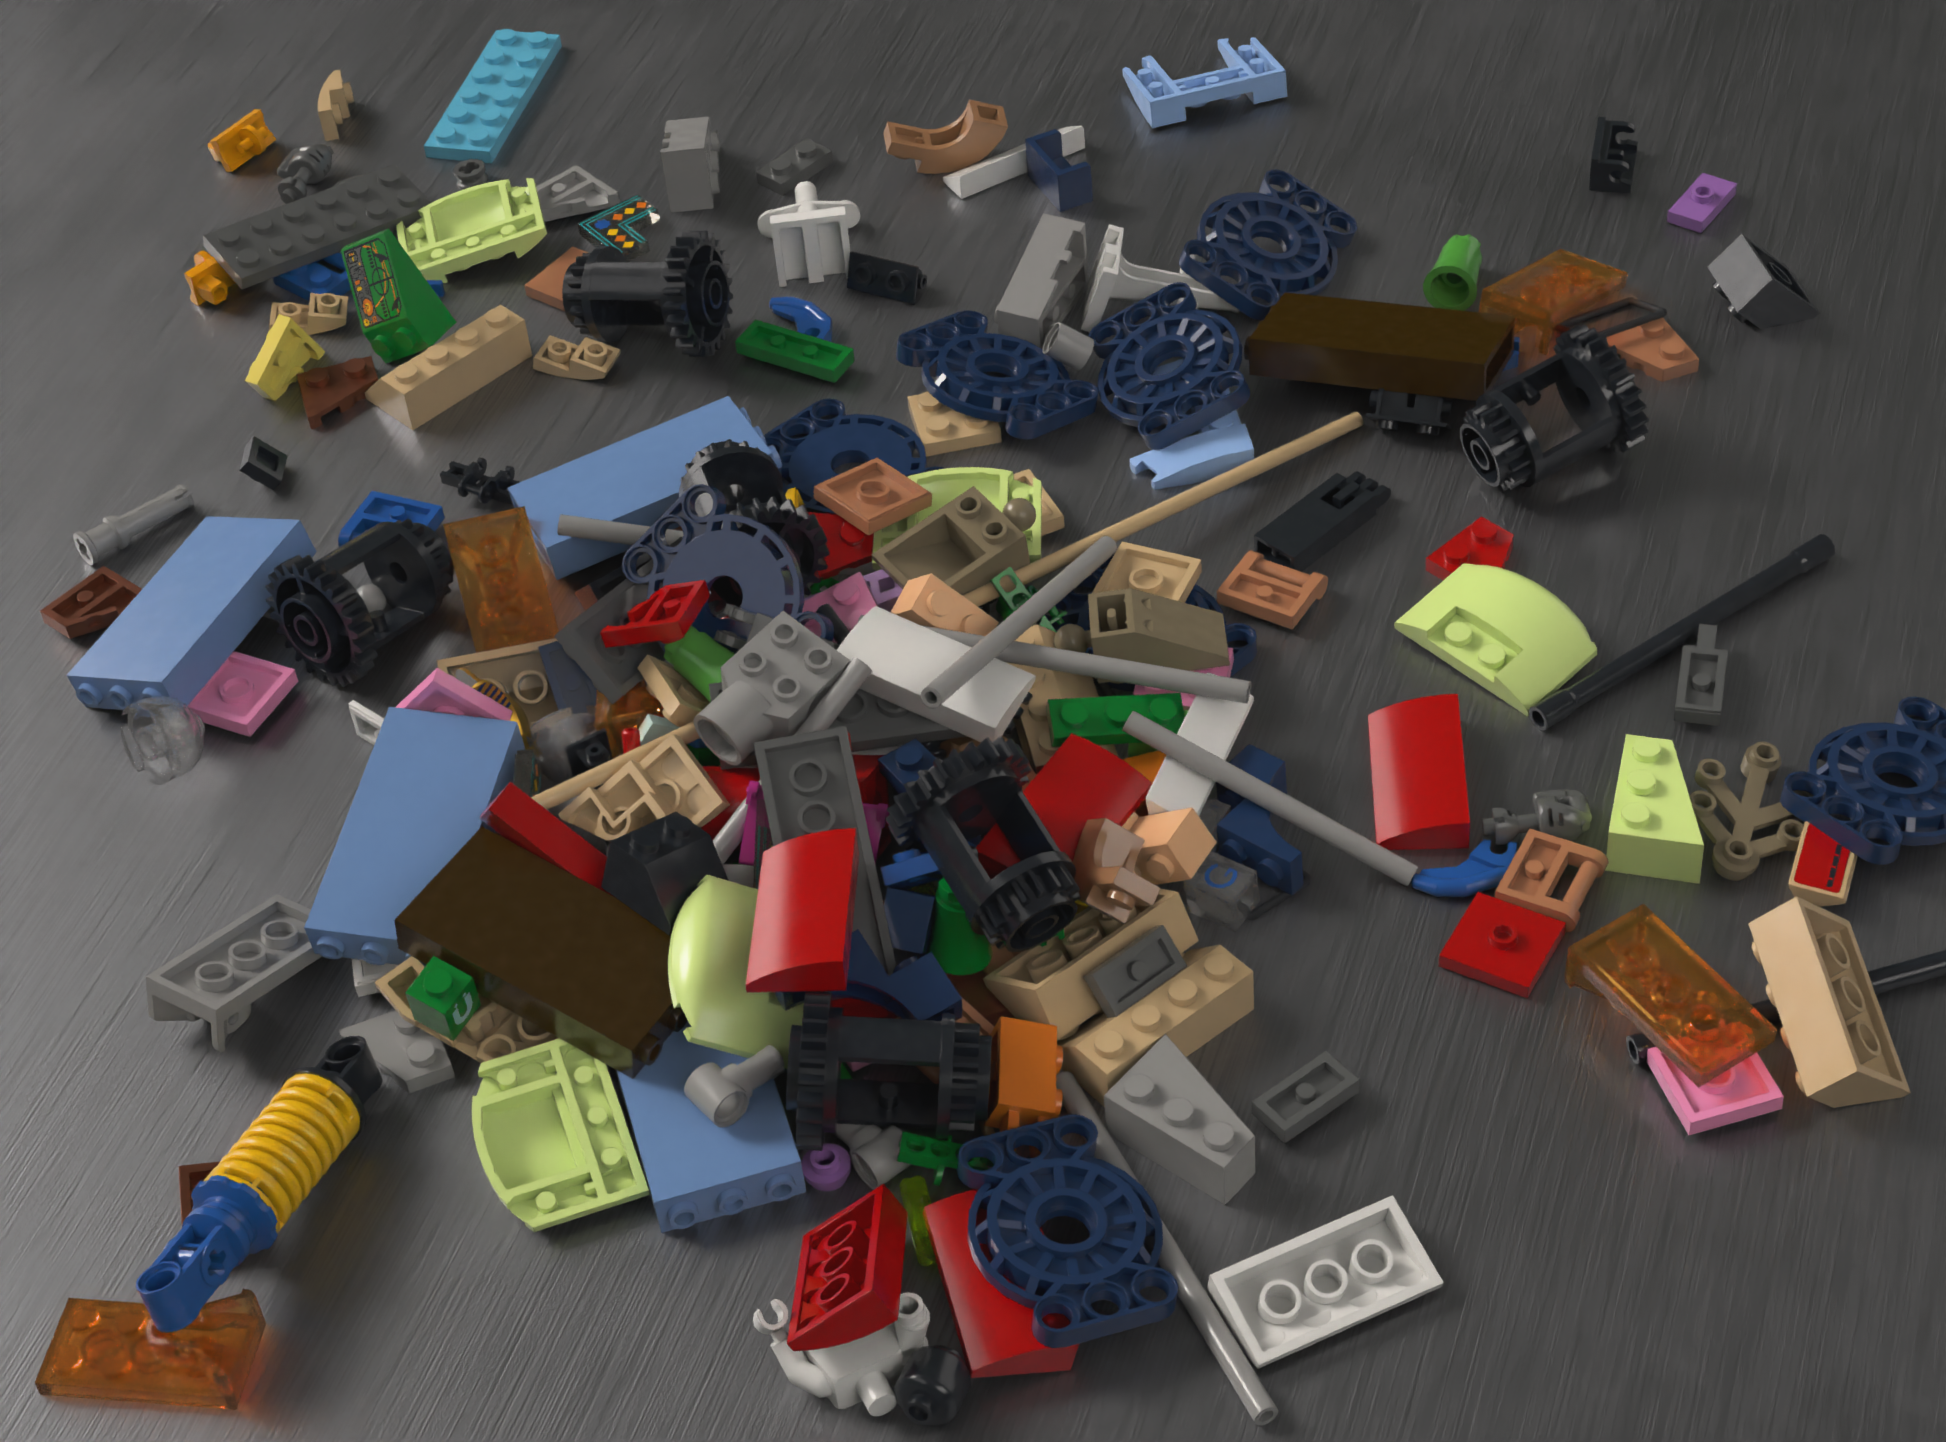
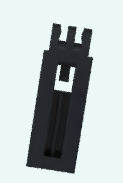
M1355 471L1347 478L1339 473H1335L1254 535V551L1263 554L1266 560L1302 572L1376 515V509L1389 499L1391 489L1384 485L1378 487L1377 481L1371 478L1366 479V476L1358 471ZM1281 553L1282 555L1288 557L1290 560L1284 558L1283 556H1281V555H1279V554Z

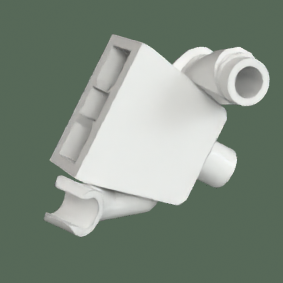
M910 1292L900 1294L897 1321L866 1337L846 1344L817 1350L793 1351L787 1345L788 1333L784 1325L788 1319V1309L782 1301L778 1299L771 1301V1306L778 1316L777 1324L767 1323L759 1309L755 1311L753 1316L755 1328L763 1334L771 1335L774 1342L770 1346L791 1384L819 1398L827 1397L838 1409H846L863 1401L869 1414L872 1416L885 1415L895 1407L897 1401L892 1388L895 1386L908 1359L915 1350L929 1346L925 1335L930 1322V1312L923 1303L922 1298Z

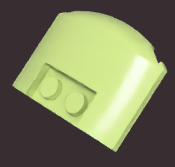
M526 178L528 187H511L509 179L476 185L440 198L419 209L418 212L422 218L418 219L408 228H405L403 221L396 225L398 241L426 280H442L443 283H448L447 274L464 271L473 265L490 259H499L505 254L514 251L517 258H520L536 246L547 234L534 178Z
M984 467L946 468L908 476V478L932 493V506L874 533L873 553L974 486L1001 512H1003L1004 506L1015 498H1023L1033 504L1036 510L1035 522L1031 528L1023 531L1026 536L1030 563L1041 559V480L1033 478V486H1030L1021 481L1014 480L1013 471ZM872 558L873 569L881 570L882 568Z
M1463 563L1394 623L1396 630L1527 717L1532 706L1554 694L1597 655L1595 642H1591L1584 624L1557 596L1527 577L1489 565Z
M706 875L683 903L674 923L669 945L668 977L671 999L674 1009L681 1007L691 1027H686L683 1033L688 1042L746 1058L754 1056L766 1046L771 1045L782 1056L785 1064L783 1067L788 1069L791 1026L802 1025L804 1003L785 1011L775 992L746 993L745 985L758 889Z
M558 1038L480 1064L478 1076L483 1079L477 1095L472 1097V1126L477 1152L484 1172L495 1193L507 1209L525 1222L526 1227L533 1232H537L650 1195L605 1063Z

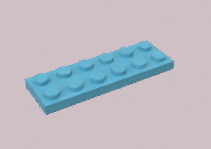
M496 30L424 144L426 158L458 161L478 159L484 163H493L561 49L560 35L546 34L542 31Z

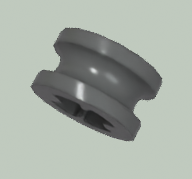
M469 159L458 163L453 169L454 176L457 178V186L460 189H466L487 183L488 175L485 173L484 162L478 159Z

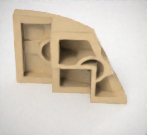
M672 733L639 763L630 760L598 789L588 787L558 815L562 820L611 842L675 811L689 818L692 823L701 828L730 806V803L681 737Z

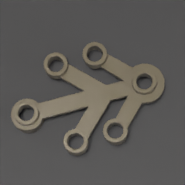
M1757 742L1748 747L1744 754L1740 768L1747 781L1741 803L1723 781L1726 770L1719 761L1715 759L1700 761L1694 775L1695 782L1708 791L1697 790L1689 795L1696 820L1715 845L1712 850L1715 870L1719 875L1729 880H1743L1755 872L1761 858L1785 850L1797 851L1804 825L1797 820H1792V818L1799 819L1798 817L1787 811L1781 802L1759 809L1765 785L1775 779L1781 765L1778 749L1768 742ZM1795 790V791H1793L1794 793H1796V794H1798V795H1800V796H1805V797H1813V796H1814V795H1812V794H1810V793H1808V792H1806V791H1800V790ZM1716 803L1734 825L1732 835L1713 814ZM1782 822L1777 834L1750 841L1753 831Z

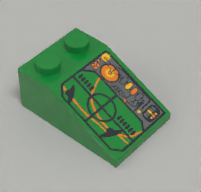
M389 228L348 244L341 249L363 334L371 343L374 352L382 358L385 364L433 346L456 323L453 316Z

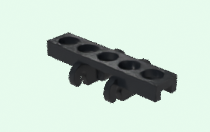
M481 457L478 458L477 462L473 461L469 466L451 461L449 463L450 469L447 472L442 471L440 473L441 482L458 488L459 496L466 497L469 494L478 496L479 502L483 504L488 503L491 499L513 505L509 491L506 490H508V487L520 483L513 480L515 470L511 466H506L505 471L500 470L495 477L484 475L487 461Z

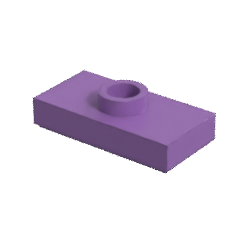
M1702 173L1668 210L1667 222L1702 233L1736 195L1737 183Z

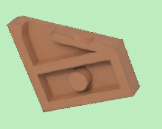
M1663 317L1606 337L1608 346L1615 345L1617 353L1621 355L1620 359L1625 358L1626 366L1642 370L1646 375L1661 382L1698 371L1699 358Z

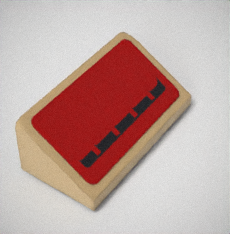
M1805 821L1789 878V888L1793 896L1802 898L1819 907L1846 904L1858 856L1811 823Z

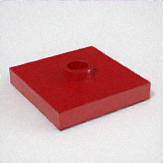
M1477 892L1439 954V967L1528 998L1564 937L1566 922Z

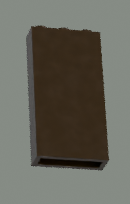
M1285 292L1278 302L1271 306L1269 313L1263 321L1258 323L1253 334L1247 337L1244 345V358L1249 360V375L1376 390L1383 388L1385 391L1477 401L1481 395L1492 389L1514 353L1515 316Z
M483 826L395 919L398 949L425 964H428L431 958L435 956L472 976L479 994L632 1079L635 1078L645 1064L650 1066L656 1061L666 1039L673 1031L679 1032L688 1021L681 1007L674 1009L671 999L668 977V953L671 935H667L617 898Z

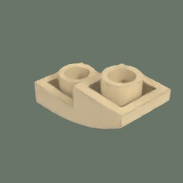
M335 70L329 75L322 86L318 98V115L325 141L339 139L337 125L343 124V119L350 117L348 104L354 103L350 82L343 83L340 70Z
M310 293L309 305L293 302H272L269 330L273 327L279 314L292 318L308 335L324 333L346 325L348 296L332 293Z
M549 335L533 358V369L569 379H603L620 356L621 349L585 337L578 346Z

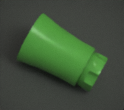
M1456 234L1451 237L1442 248L1436 264L1425 277L1423 292L1425 298L1433 307L1464 311L1474 303L1477 296V279L1482 264V254L1480 251L1481 243L1472 235L1460 236Z
M691 625L682 639L674 643L665 644L664 658L673 665L677 673L689 681L711 703L709 684L722 682L721 666L735 653L719 644L707 633L699 632Z

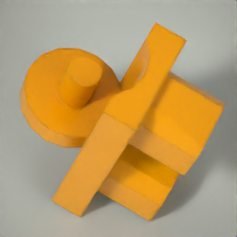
M254 109L210 140L208 149L214 160L222 163L226 172H233L255 155L263 153L266 147L276 141V138L266 126L261 109Z
M204 250L199 251L194 255L196 266L184 273L191 289L190 300L197 306L205 301L218 305L226 300L229 294L228 287L236 282L213 256Z

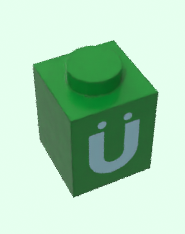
M435 956L431 958L405 992L414 1020L452 1041L455 1040L481 1006L473 977Z

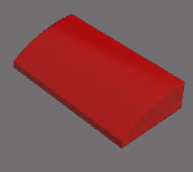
M1441 694L1410 699L1369 714L1368 732L1376 844L1387 850L1469 848L1470 815L1458 694Z
M1071 733L1024 789L1023 793L1060 851L1066 853L1073 862L1076 848L1087 820L1107 818L1122 827L1146 798L1152 783L1115 754ZM997 823L976 847L979 855L978 860L990 879H993L1005 869L1021 861Z
M511 781L481 814L479 819L505 839L608 893L601 888L607 856Z
M856 828L834 829L806 834L777 844L763 852L745 985L746 993L847 990L859 867Z
M884 1183L803 1235L787 1345L793 1351L817 1350L846 1344L866 1337L898 1320L908 1212Z
M973 1189L955 1194L925 1206L922 1215L971 1378L1071 1370L1079 1344L1064 1348H1051L1038 1342L1032 1332L1034 1309L1025 1307L1004 1296L984 1278L973 1261L967 1241L968 1215L978 1190ZM980 1209L976 1219V1227L986 1220L987 1210ZM980 1244L981 1251L989 1263H991L993 1259L989 1254L987 1244ZM1004 1274L1002 1275L1008 1282L1014 1284V1283H1013L1009 1278H1007ZM1050 1313L1042 1318V1321L1047 1326L1055 1329L1065 1328L1071 1323L1066 1316L1059 1313Z

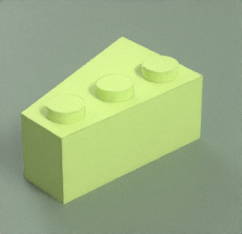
M1626 734L1608 832L1606 857L1609 863L1605 871L1700 884L1704 843L1673 740Z

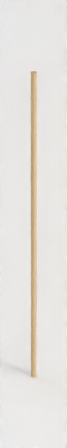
M1353 412L1014 572L1022 584L1026 585L1072 563L1103 536L1111 537L1115 542L1361 427L1363 425V418L1360 413ZM1008 576L1001 578L1000 585L1005 592H1011L1015 589V585ZM991 582L962 595L977 607L1000 597ZM694 721L531 798L546 810H549L580 795L588 787L595 788L604 784L630 760L639 763L672 733L680 736L685 744H689L700 738L695 729Z

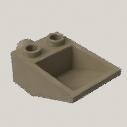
M973 486L874 552L872 558L902 589L908 580L932 573L959 594L964 595L990 583L991 579L1008 567L1015 571L1030 564L1026 536L1023 531L1028 530L1034 524L1036 510L1030 501L1023 498H1015L1010 500L1004 506L1003 512H1001Z
M1133 588L1088 594L1090 630L1085 631L1076 624H1067L1059 628L1054 636V646L1058 649L1085 653L1087 648L1092 647L1094 655L1187 671L1230 665L1223 613ZM1097 678V679H1098V683H1105V682H1111V683H1117V684H1119V683H1124V682H1118V681H1112V680H1106V679Z

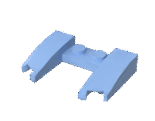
M1229 38L1218 39V49L1228 68L1172 81L1151 55L1142 58L1143 69L1138 70L1137 75L1130 68H1122L1126 84L1141 113L1152 129L1186 121L1185 107L1199 108L1214 100H1233L1239 98L1244 93L1253 104L1288 97L1286 70L1256 38H1251L1250 45H1241L1238 47V50H1234L1229 45Z
M1185 358L1157 367L1153 375H1163L1175 370L1182 364ZM1229 388L1223 391L1221 395L1230 394ZM1203 405L1192 407V414L1200 410ZM1127 410L1124 412L1126 414L1132 415V413L1128 412ZM1234 410L1199 429V434L1183 438L1163 449H1153L1130 458V469L1135 475L1148 469L1157 474L1151 480V486L1154 490L1201 483L1253 460L1254 447L1246 424H1241L1237 410Z

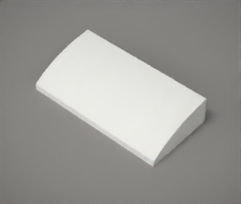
M877 606L873 607L861 618L837 649L838 652L850 661L856 657L872 669L871 674L861 685L860 689L979 742H982L987 737L993 742L1003 735L1036 678V675L994 658L938 708H929L921 700L922 690L969 651L971 647Z
M1392 1195L1210 1274L1206 1292L1236 1342L1250 1361L1259 1369L1441 1288L1444 1282Z

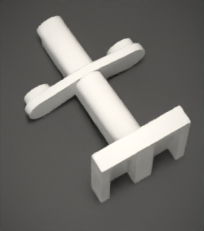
M804 181L795 187L796 204L770 209L760 215L757 222L759 232L763 236L773 239L779 287L787 286L786 280L807 277L809 278V283L824 282L823 275L846 273V279H848L850 258L848 228L854 227L860 220V210L855 203L848 200L818 201L815 185Z
M1109 224L1087 282L1081 330L1090 332L1094 326L1100 323L1109 299L1139 302L1162 288L1177 282L1186 283L1190 287L1197 302L1196 309L1204 308L1238 313L1239 310L1187 275L1181 268L1179 273L1134 265L1128 262L1121 253L1124 228ZM1194 254L1190 255L1192 259L1202 262V257ZM1179 298L1172 302L1170 305L1179 304L1185 298Z

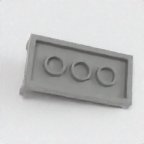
M276 894L145 976L149 1017L155 1021H197L202 1018L211 1023L212 1045L214 1049L219 1052L225 1051L227 1035L235 1032L249 1018L252 1002L322 957L320 954L314 953L304 929L311 909ZM234 1015L232 1021L228 1023L229 1017Z

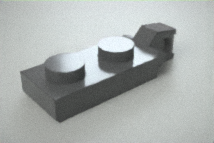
M1699 624L1697 646L1683 645L1674 721L1720 726L1728 650L1715 648L1717 625Z

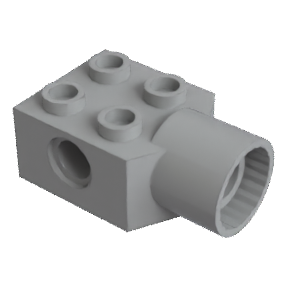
M782 611L721 666L723 692L694 717L695 729L705 745L717 757L728 764L739 765L755 750V742L793 736L851 661L785 611Z

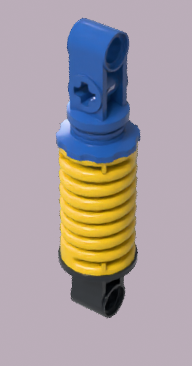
M361 1036L342 1038L326 1050L324 1057L315 1067H300L293 1070L285 1078L281 1089L274 1095L269 1105L264 1107L260 1115L254 1119L250 1127L241 1135L238 1142L234 1143L228 1154L221 1159L218 1166L210 1172L204 1181H200L193 1189L191 1194L193 1198L192 1211L183 1221L182 1229L166 1244L163 1252L136 1281V1288L159 1331L174 1332L191 1324L216 1289L227 1280L233 1268L239 1266L248 1254H257L260 1250L269 1249L276 1241L278 1232L288 1222L291 1214L299 1208L302 1200L307 1198L312 1188L318 1184L332 1163L337 1160L341 1151L363 1131L366 1124V1113L363 1105L381 1087L383 1082L365 1038Z

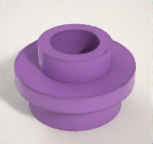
M823 1144L822 1151L809 1150L801 1162L805 1180L820 1191H833L840 1188L846 1182L851 1172V1160L848 1152L836 1144Z

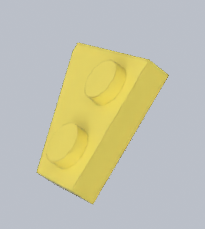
M279 314L273 327L268 331L266 340L256 360L250 366L245 382L263 398L276 401L286 392L291 383L298 380L296 374L304 372L301 367L310 358L319 360L325 351L292 318Z

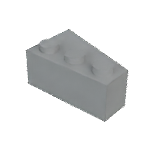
M709 117L666 121L665 139L662 141L663 148L666 149H661L660 154L670 212L713 209L714 194L720 193L718 172H720L718 155L720 144L718 130L711 131Z
M1043 213L1016 271L995 309L994 321L998 324V334L1026 340L1043 349L1045 332L1049 333L1048 326L1052 323L1062 322L1087 288L1089 277L1085 222Z
M1166 1034L1104 1095L1106 1129L1112 1137L1220 1203L1226 1205L1256 1173L1255 1135Z

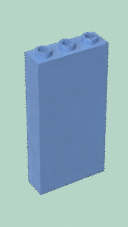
M727 396L510 486L508 491L518 520L556 580H559L625 552L632 546L558 535L560 514L651 527L679 498L680 480L687 473L686 463H691L697 451H701L711 443L727 441V439L738 443L747 441L749 447H758L773 459L778 469L782 467V462L776 448L773 445L767 446L760 427H752L750 417L745 408L738 409L731 398ZM673 523L667 529H675L680 525Z
M206 516L66 675L76 691L77 698L85 707L181 714L271 607L266 602V599L272 596L265 588L267 584L271 583L268 575L274 572L276 566L290 558L292 559L297 555H300L302 558L307 555L313 557L317 552L301 521L293 519Z
M396 707L388 708L304 926L315 954H320L328 959H340L343 957L364 960L373 965H384L386 963L400 965L411 957V955L398 949L395 919L482 826L496 833L494 829L479 818L510 781L514 783L525 751L517 722ZM420 961V963H421L424 967L427 965V964H425V963H423V962Z
M688 1021L679 1032L673 1031L663 1043L661 1053L656 1061L650 1066L645 1064L634 1079L615 1069L661 1233L674 1229L688 1228L696 1223L724 1215H734L745 1209L773 1201H783L794 1195L806 1192L801 1160L774 1079L753 1090L746 1112L738 1121L727 1127L716 1126L686 1097L684 1093L685 1083L692 1072L699 1066L714 1062L721 1068H724L731 1063L738 1065L749 1059L688 1042L683 1033L686 1027H691Z

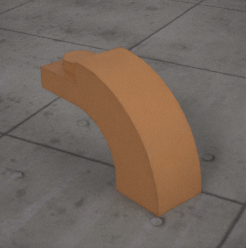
M969 100L963 114L956 121L945 127L922 129L887 121L883 135L887 154H891L899 159H915L917 173L941 174L964 169L983 159L999 144L1006 133L1008 124L1003 106Z
M1107 818L1087 820L1073 859V864L1076 867L1074 880L1080 888L1079 894L1081 898L1079 901L1123 924L1126 923L1134 906H1153L1161 888L1133 873L1138 854L1145 840Z

